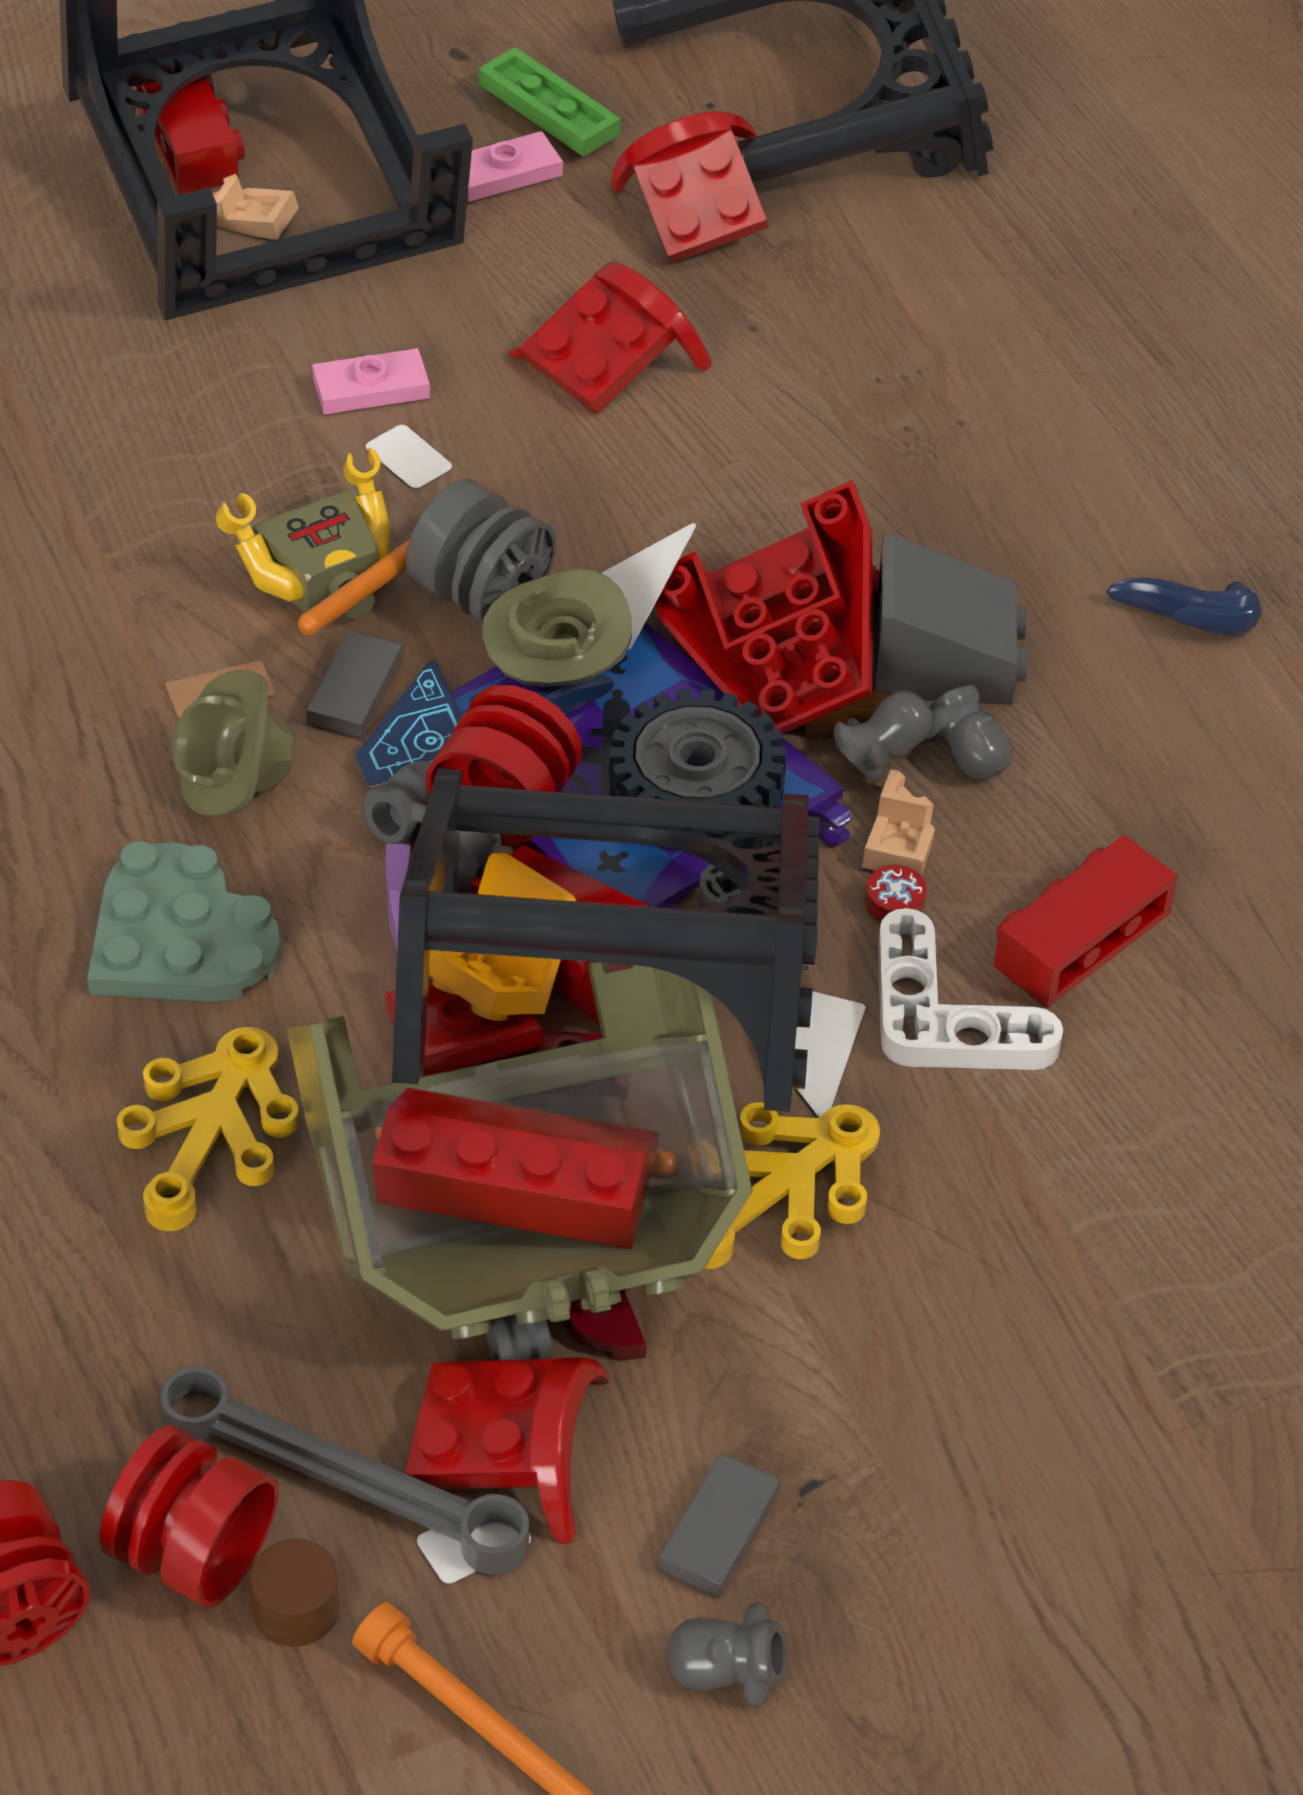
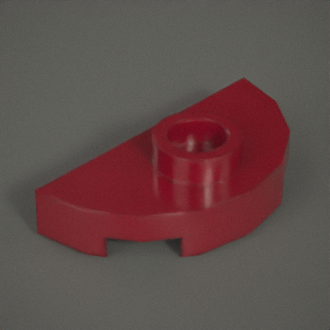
M625 1289L619 1290L621 1302L610 1305V1310L593 1313L590 1309L583 1310L580 1299L570 1301V1318L563 1320V1323L575 1341L581 1345H585V1342H587L596 1349L612 1352V1358L618 1360L646 1358L647 1344Z

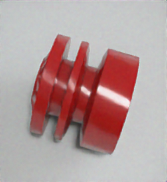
M493 685L477 693L453 730V733L449 735L425 772L426 790L430 796L438 769L463 770L462 785L561 792L582 760V741L574 724L555 704L538 693L514 685ZM500 834L502 846H517L531 840L533 837Z
M173 1424L160 1427L140 1445L127 1462L113 1487L102 1517L99 1532L100 1549L103 1553L122 1564L129 1562L131 1568L145 1576L161 1571L163 1585L209 1609L219 1605L237 1588L264 1545L275 1517L279 1499L278 1481L271 1475L234 1456L221 1459L218 1462L217 1449L202 1439L194 1441V1438L189 1433Z
M15 1480L0 1481V1666H5L42 1652L65 1636L83 1617L91 1599L89 1583L82 1570L76 1566L75 1557L71 1549L61 1542L59 1526L42 1493L29 1482Z

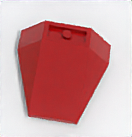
M853 480L800 503L809 528L710 572L696 551L678 559L655 603V608L662 624L724 695L729 693L738 696V708L747 701L758 706V717L766 713L773 720L774 730L779 729L781 734L872 694L873 530Z

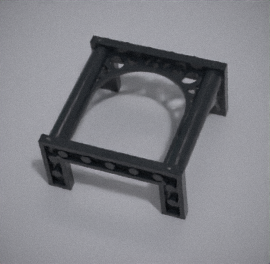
M59 0L63 89L68 101L80 100L158 275V305L165 320L463 244L473 138L466 124L421 135L416 134L380 57L364 0H275L244 9L230 10L223 14L202 19L180 22L176 25L143 33H134L122 38H118L117 0ZM318 43L315 51L305 57L294 56L289 50L299 46ZM331 54L332 57H329V65L332 66L333 69L321 67V65L327 60L328 56ZM267 66L303 74L318 81L337 94L352 111L399 209L216 256V200L210 188L178 196L174 195L160 164L155 147V133L159 119L169 102L181 90L194 81L214 72L235 67ZM157 82L162 89L153 94H145L131 87ZM135 108L148 109V112L141 116H136Z
M438 769L400 893L392 1083L419 1084L425 1061L430 950L638 965L664 970L686 978L708 991L726 1006L740 1022L750 1038L762 1071L764 1110L790 1112L792 1088L805 1089L808 1050L795 1049L797 1027L810 1028L813 988L800 987L801 970H808L809 965L815 966L818 930L817 900L820 817L808 816L809 795L784 793L783 808L462 785L463 770ZM460 831L668 847L686 852L713 865L727 875L742 892L722 903L695 910L457 893Z

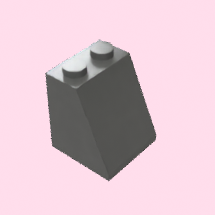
M883 534L874 614V691L895 692L905 690L921 693L922 700L936 701L952 689L975 685L979 691V703L1012 705L1015 681H1026L1028 664L1027 647H1017V640L1025 639L1027 609L1026 606L1016 605V582L896 535Z

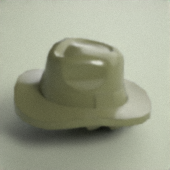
M586 569L565 570L520 584L506 591L495 600L483 619L482 639L491 661L505 676L524 685L540 686L542 688L580 683L608 671L624 658L632 638L631 613L620 587L609 577L597 571Z
M236 669L220 674L205 686L196 701L183 711L181 718H179L172 737V752L175 769L180 773L181 795L190 809L201 815L226 816L235 814L247 806L254 797L255 792L263 793L273 790L290 772L293 763L292 754L296 738L295 733L283 721L267 711L268 681L253 671Z

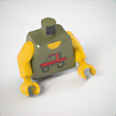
M369 448L367 451V462L371 471L362 473L356 470L353 466L351 453L348 454L343 467L345 479L351 485L358 487L360 496L354 497L350 489L254 524L253 530L250 522L256 514V505L249 495L240 493L235 499L236 508L241 513L242 519L233 517L226 503H222L216 514L217 526L223 532L237 536L239 543L235 547L253 583L259 590L285 601H292L305 613L389 554L391 527L382 491L376 492L373 482L380 468V457L374 449ZM373 594L344 613L345 616L350 619H356L366 615L374 605L375 599Z

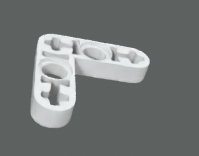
M908 908L896 909L883 918L878 941L880 1034L883 1053L889 1060L898 1065L909 1067L1016 1070L1044 1069L1056 1061L1059 1057L1063 1027L1061 1021L1054 1013L1038 1007L938 1004L936 945L933 922L924 913ZM900 935L911 936L913 943L912 956H901L902 938ZM910 978L920 982L924 990L915 995H905L896 991L892 987V983L898 979ZM904 1017H915L914 1035L917 1040L905 1039L903 1031ZM965 1028H974L984 1032L988 1040L981 1045L972 1046L961 1042L955 1034ZM1000 1032H1007L1005 1041L1007 1044L999 1043ZM1027 1034H1038V1040L1041 1043H1031Z

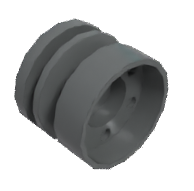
M464 478L451 483L443 489L422 513L411 534L406 552V572L413 583L439 599L453 601L459 611L472 615L475 621L483 625L484 616L492 603L506 591L550 574L556 555V534L550 524L539 518L532 517L523 508L513 505L509 506L503 496L481 483Z

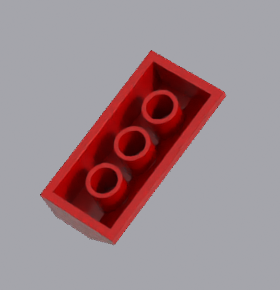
M407 1087L388 1107L373 1158L372 1167L377 1203L633 1249L659 1142V1132Z

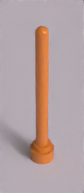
M410 539L301 615L298 620L299 630L308 636L315 635L405 571L406 552Z
M390 1602L378 1605L359 1625L352 1640V1645L374 1664L383 1662L388 1667L398 1665L550 1795H596L415 1643L417 1636L410 1629L411 1620Z

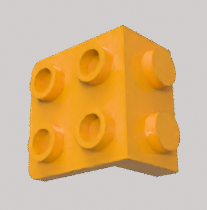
M493 853L489 856L478 890L480 895L576 901L571 893L506 853ZM430 950L429 976L433 978L432 984L436 988L447 993L459 995L472 1004L471 1010L475 1014L490 1020L505 1021L508 1015L545 1014L561 960Z

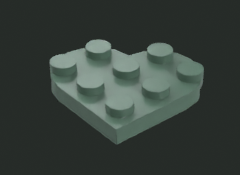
M143 841L129 843L122 849L120 853L121 860L112 867L104 886L87 977L89 994L204 1002L228 1001L242 998V989L257 984L264 976L268 980L274 976L281 959L278 924L271 915L270 904L261 896H243L226 892L225 875L218 865L217 854L212 848L204 845L190 846L176 842L149 844Z

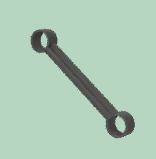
M192 1366L180 1369L169 1376L162 1386L160 1398L164 1426L173 1424L189 1433L194 1438V1441L202 1439L209 1443L219 1437L461 1542V1552L465 1561L480 1573L487 1575L509 1573L518 1568L527 1557L529 1551V1518L524 1507L511 1497L501 1494H489L481 1496L472 1502L230 1399L225 1380L216 1371L206 1367ZM194 1394L207 1395L219 1402L211 1412L199 1417L183 1416L173 1410L174 1405L179 1400ZM489 1522L508 1524L519 1533L513 1542L502 1547H487L479 1544L471 1537L472 1532L477 1527Z

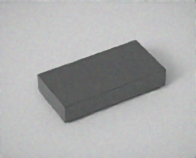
M348 630L307 708V724L363 738L403 659L402 644Z
M720 1453L659 1556L658 1570L720 1598L778 1497L781 1480Z

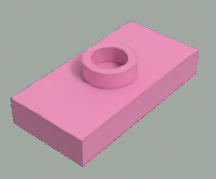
M542 131L472 150L467 201L472 202L563 176V161Z
M418 348L312 364L313 381L324 415L430 398V383Z

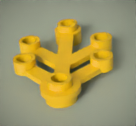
M254 1027L237 1028L226 1033L218 1041L215 1052L181 1064L169 1058H157L145 1066L143 1071L145 1092L156 1101L172 1100L180 1094L183 1088L219 1078L211 1092L153 1112L148 1107L132 1105L124 1108L117 1117L119 1140L124 1146L131 1149L145 1148L152 1144L155 1138L193 1125L169 1171L155 1176L144 1190L145 1215L153 1227L163 1231H176L188 1226L196 1216L197 1206L195 1189L192 1184L221 1131L235 1157L236 1175L242 1183L249 1186H260L267 1183L273 1177V1152L266 1144L256 1141L237 1103L244 1087H249L260 1106L261 1126L266 1134L276 1138H284L292 1135L299 1127V1108L296 1100L289 1095L281 1093L271 1074L278 1063V1046L275 1039L266 1031ZM162 1076L172 1078L170 1081L165 1083H158L154 1081L156 1078ZM278 1112H283L289 1115L284 1119H274L270 1117L271 1115ZM137 1123L146 1125L145 1128L137 1131L128 1129L129 1126ZM253 1160H259L264 1163L256 1168L245 1165ZM171 1194L176 1195L175 1197H172V1198H164V1197H162V1196L171 1195Z
M754 1102L745 1106L740 1114L739 1130L742 1139L748 1144L764 1146L773 1140L810 1144L798 1153L744 1150L749 1177L764 1178L752 1186V1193L704 1269H714L726 1264L734 1252L735 1233L787 1194H789L788 1219H786L782 1226L781 1247L788 1256L795 1259H807L815 1255L819 1249L821 1235L820 1225L814 1219L815 1174L832 1161L835 1162L836 1183L829 1190L828 1213L833 1220L842 1224H853L860 1221L865 1215L867 1204L866 1189L860 1184V1163L876 1149L880 1137L879 1123L874 1115L862 1107L849 1104L834 1106L828 1109L820 1118L778 1116L777 1111L764 1110L763 1102ZM753 1121H763L768 1125L765 1127L758 1128L752 1126L749 1123ZM842 1130H852L855 1132H845ZM716 1136L726 1173L730 1176L723 1138ZM697 1142L693 1151V1168L700 1177L708 1178ZM850 1198L856 1201L857 1204L846 1206L840 1204L838 1200ZM804 1233L810 1236V1239L799 1241L792 1238L791 1235Z

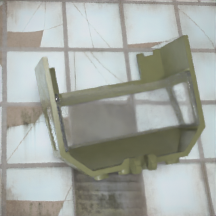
M596 962L587 964L602 1039L420 1077L418 1085L392 1083L364 1090L359 1089L344 1016L325 1019L328 1030L326 1033L324 1032L322 1022H313L287 1028L304 1115L345 1273L428 1325L441 1331L451 1329L453 1339L488 1333L492 1331L491 1319L516 1314L518 1324L533 1323L550 1319L551 1322L567 1320L570 1318V1301L579 1299L583 1310L590 1309L593 1313L610 1310V1305L621 1302L619 1290L645 1285L646 1295L684 1288L685 1281L683 1276L703 1271L752 1193L713 1000L708 991L686 978L652 967L633 965V968L611 972L610 963ZM409 1087L659 1132V1142L633 1249L377 1203L372 1162L388 1107Z

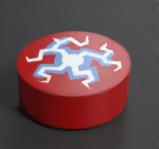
M902 865L883 866L875 870L868 878L865 895L866 907L871 915L880 921L888 913L896 909L908 908L923 912L927 893L926 882L912 868Z

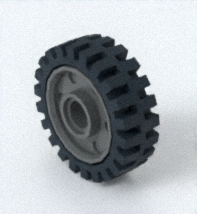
M690 689L677 690L676 701H671L667 693L654 697L653 708L645 701L636 706L634 717L627 714L620 721V730H615L613 734L609 758L611 796L780 808L786 777L783 737L779 729L774 730L773 720L766 713L758 717V706L747 701L738 708V696L725 693L721 701H716L715 690L702 689L700 699H692Z

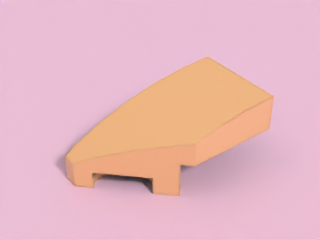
M236 174L224 178V184L221 189L212 193L217 203V226L244 235L278 240L299 208L294 191L258 188L242 190Z
M890 769L880 796L877 818L865 847L862 867L877 870L887 865H902L912 868L922 876L934 839L935 828L931 825L934 804L926 796L914 797L904 787L905 776L898 770Z

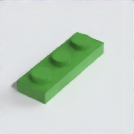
M516 47L478 68V85L583 157L620 135L621 118Z

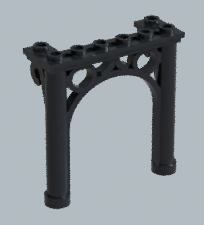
M611 0L624 48L642 44L644 40L767 5L788 1H814L836 6L860 19L872 31L881 48L880 63L872 82L857 99L828 116L737 142L753 184L872 150L875 153L907 151L915 171L924 177L943 176L951 172L961 159L967 172L976 170L978 176L989 174L986 152L993 151V141L987 122L982 121L981 114L989 111L986 93L981 82L974 84L972 82L974 80V70L970 55L967 50H958L960 48V38L957 26L953 18H944L947 16L944 0ZM922 40L926 51L908 49V47L914 42ZM913 71L922 72L929 77L923 84L912 87L903 86L896 82V79L902 74ZM924 150H936V151H934V152H925Z

